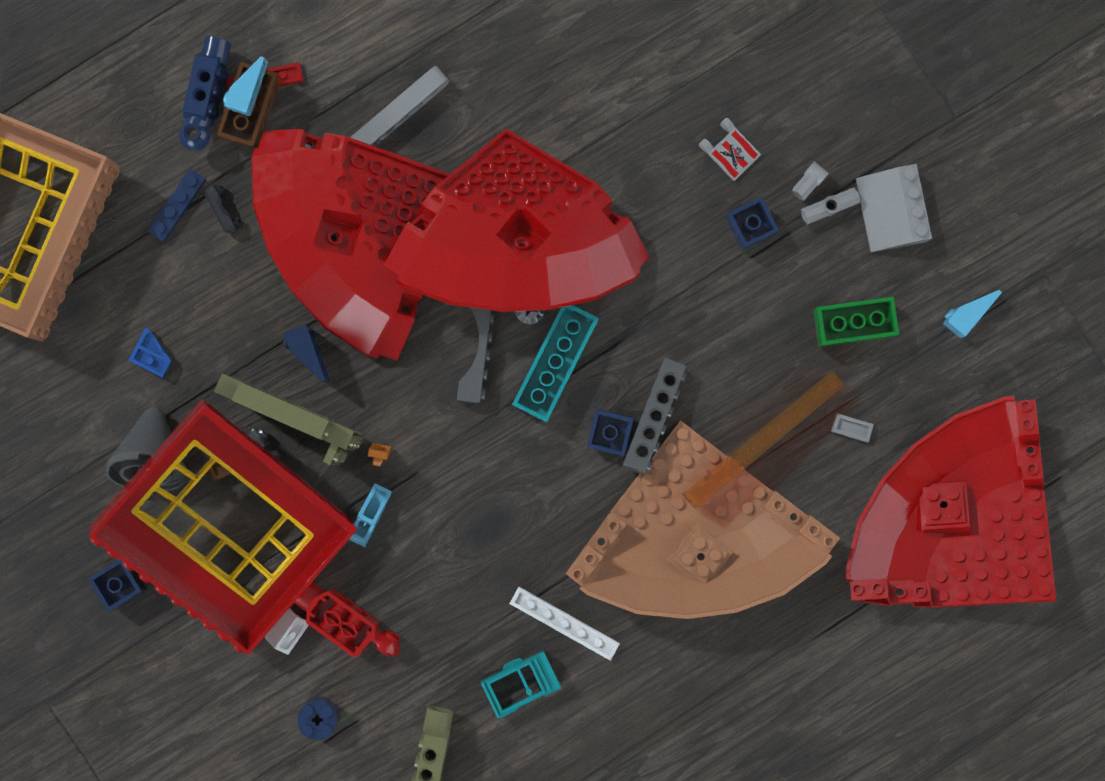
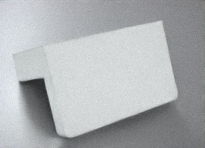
M289 608L266 634L265 639L274 649L288 655L309 625L306 623V618L297 615Z

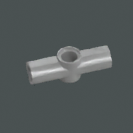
M855 188L829 196L820 202L801 209L802 218L808 225L827 216H832L839 211L859 204L860 196ZM826 203H833L835 209L829 210L826 206Z

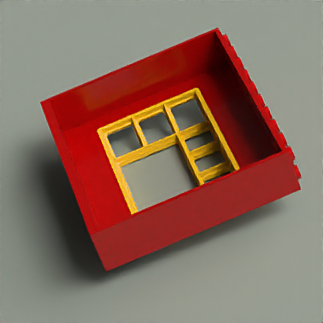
M202 398L90 525L89 537H91L90 541L98 547L103 546L107 549L106 552L113 559L119 558L123 561V566L129 571L135 570L139 573L140 579L145 583L151 582L155 585L156 591L161 595L167 594L171 597L170 600L173 604L187 609L186 612L189 616L203 621L202 624L210 631L212 629L215 630L221 640L231 642L237 652H244L249 655L358 528L351 518ZM193 447L199 448L211 457L197 474L179 464ZM215 462L222 465L282 513V516L249 553L182 502L183 498ZM174 469L191 479L177 496L160 487V484ZM153 492H157L171 501L157 519L139 509ZM176 507H179L196 520L183 537H179L162 524ZM287 519L292 521L306 535L292 552L273 536ZM200 526H204L220 539L207 556L202 555L187 543ZM268 541L286 555V559L273 574L254 558ZM225 544L244 557L230 575L211 562ZM248 563H251L267 578V581L254 596L235 580Z

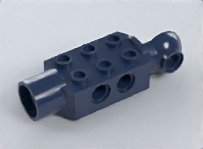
M206 36L202 51L195 55L182 110L184 120L179 131L181 144L191 151L201 150L208 145L210 140L209 129L214 125L215 119L217 120L219 117L218 105L224 95L222 88L228 77L226 66L231 49V43L221 38ZM197 131L196 137L190 138L191 132Z

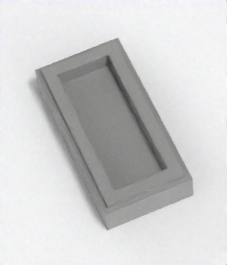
M836 413L831 432L869 443L874 424Z

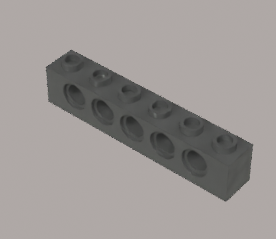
M668 358L663 359L622 467L642 475L646 471H650L653 461L650 460L653 453H657L660 443L657 442L659 435L663 436L667 427L664 422L666 417H671L674 409L671 407L673 400L677 401L681 391L678 389L680 382L684 383L687 375L685 365ZM665 378H672L674 385H666ZM658 396H666L667 403H660L658 401ZM651 413H658L661 417L660 421H653ZM644 431H652L654 438L647 439L644 436ZM644 448L647 451V456L640 457L637 454V449Z

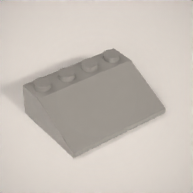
M917 164L897 167L856 178L870 253L925 243L932 239Z

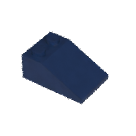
M304 325L284 332L285 338H283L286 349H289L319 380L327 384L331 383L313 329Z

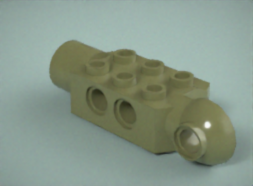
M436 706L427 707L423 732L418 748L422 749L421 752H418L414 765L418 769L414 772L411 781H441L454 711ZM428 750H434L436 754L432 755ZM428 769L432 774H427L424 770Z

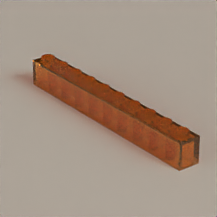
M833 371L827 373L682 493V495L694 509L701 506L844 387L843 382Z

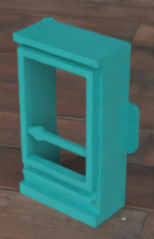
M544 650L524 660L517 658L503 666V670L481 680V685L497 718H503L517 711L519 707L561 689V684L557 680ZM530 665L541 688L540 691L532 694V690L529 689L520 671L521 668ZM518 671L526 688V693L529 696L502 709L490 684Z

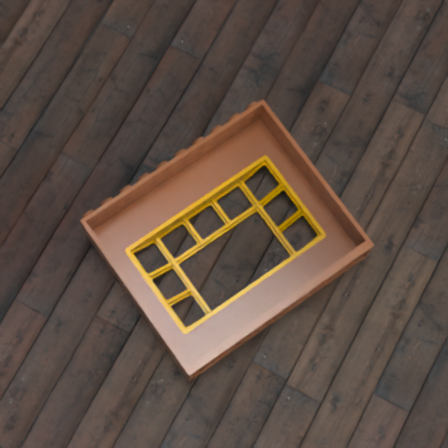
M0 113V174L42 191L9 268L6 269L0 266V273L5 275L0 281V293L12 278L26 283L17 304L0 297V326L27 338L43 342L49 335V327L52 321L57 317L59 304L65 299V291L73 280V272L81 262V254L88 246V238L96 228L98 215L103 212L106 197L111 194L113 181L120 172V165L104 155ZM4 145L23 153L19 175L1 168ZM30 156L48 163L45 185L26 178ZM55 166L74 173L66 194L52 189ZM48 195L63 200L53 222L40 217ZM37 222L50 227L41 250L27 244ZM24 250L38 255L29 278L15 272Z

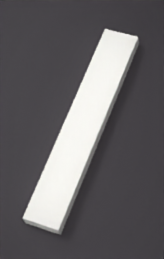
M518 587L509 603L610 661L620 645L614 639L521 587Z

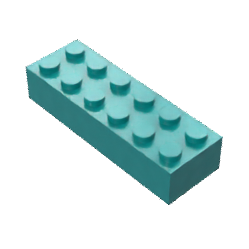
M573 305L561 307L512 404L514 407L546 423L548 422L599 318Z

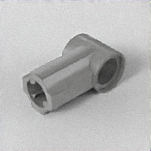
M814 161L803 174L802 179L794 186L792 192L797 198L804 201L829 173Z

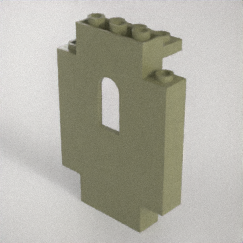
M222 374L214 392L236 403L331 443L323 462L329 465L344 463L348 454L345 451H354L355 448H359L363 440L361 437L362 433L235 377Z

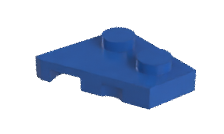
M147 328L144 329L128 360L162 378H165L173 362L151 330Z

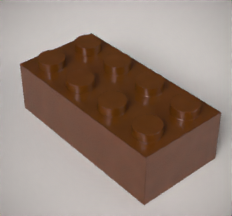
M240 62L234 83L252 65ZM265 70L251 116L225 108L217 135L222 139L252 149L258 148L281 77L277 73Z

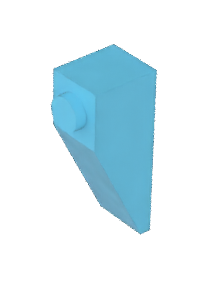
M260 57L230 87L229 92L225 93L223 102L227 109L251 116L268 64L264 57Z
M997 290L961 307L950 309L945 315L946 320L943 324L958 337H965L1002 292Z

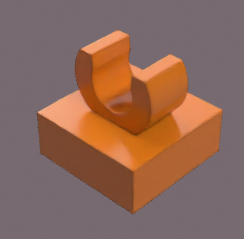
M372 443L368 456L374 457L373 465L381 466L383 459H388L391 446Z

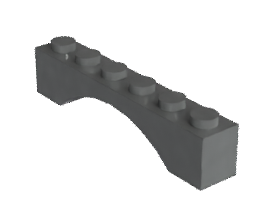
M470 308L478 325L479 346L472 366L466 375L459 380L457 401L481 404V399L485 400L486 395L483 381H487L488 369H485V363L490 360V350H487L488 342H492L493 331H489L490 324H494L495 312H492V310Z

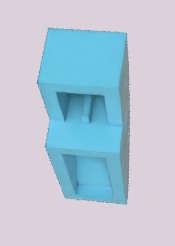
M376 483L374 484L354 523L358 530L349 540L366 547L392 491Z

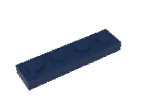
M189 168L147 232L165 243L206 182V179Z

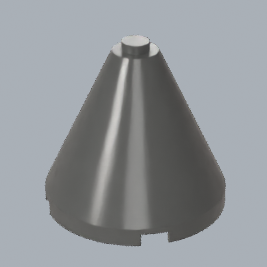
M150 407L145 410L106 463V476L115 484L125 487L171 435L172 432L166 417L159 408ZM182 460L179 464L185 467V464ZM174 469L160 484V487L166 491L179 488L185 483L186 476Z

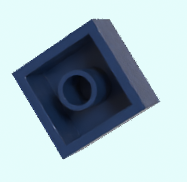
M762 197L727 213L725 216L741 251L779 232Z
M599 408L596 409L587 447L625 456L635 417Z
M120 559L88 578L107 612L116 610L148 590L140 579L139 574L135 570L129 571L123 566L124 562Z

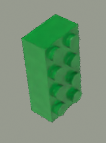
M894 297L821 306L813 309L818 347L891 338L899 335Z

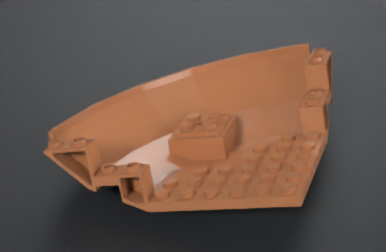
M680 420L659 447L657 453L650 459L653 461L650 471H646L644 475L639 474L592 538L584 546L566 574L581 585L579 589L585 594L635 614L690 619L737 613L785 595L818 571L831 559L832 556L829 553L840 537L812 516L806 515L778 492L770 490ZM792 513H795L797 516L794 521L790 519ZM599 538H604V545L597 543ZM699 553L704 554L703 560L697 559Z

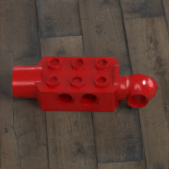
M312 582L294 602L307 612L306 623L352 657L361 654L371 641L375 643V647L381 653L387 656H399L400 637L388 629L384 633L379 629L380 621L336 589L332 588L325 592Z

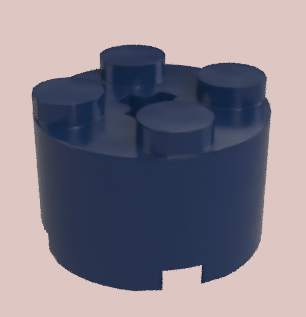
M326 697L312 698L302 707L298 714V727L302 735L313 740H321L330 736L339 722L337 706ZM317 714L320 718H323L320 722L315 719Z

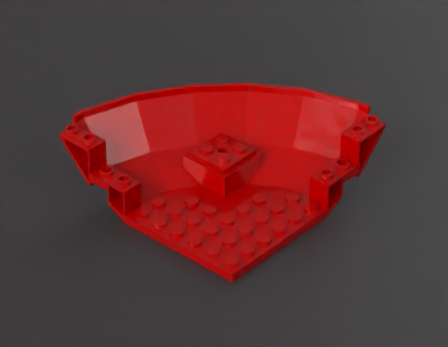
M302 129L263 131L259 146L254 149L251 158L253 208L267 251L287 286L327 331L367 357L377 359L381 355L398 360L414 323L417 304L423 295L397 284L398 275L392 274L383 265L408 221L411 223L421 215V205L434 187L450 174L343 135L325 133L320 138L308 134ZM309 144L311 148H307L305 145ZM331 236H336L337 241H332ZM402 308H405L407 313L402 312Z
M505 129L434 187L421 205V215L411 223L408 221L383 266L392 274L398 275L397 284L416 293L450 305L510 312L552 310L596 300L634 281L641 273L640 267L650 257L631 220L627 216L623 218L610 210L612 199L599 184L508 129Z
M1015 396L1002 397L956 414L914 443L886 473L857 521L846 566V580L850 581L851 600L886 606L912 604L913 607L929 608L1056 602L1036 399L1015 401ZM1032 448L1034 452L1029 454L1027 449ZM942 502H946L948 506L946 508H941L940 504ZM903 590L904 594L902 596H898L897 591Z

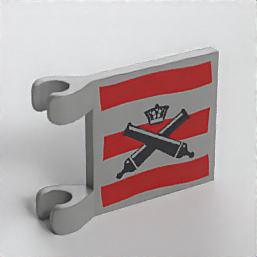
M725 118L720 125L729 134L714 148L707 139H703L699 143V147L735 181L761 154L736 129L733 123L728 118Z

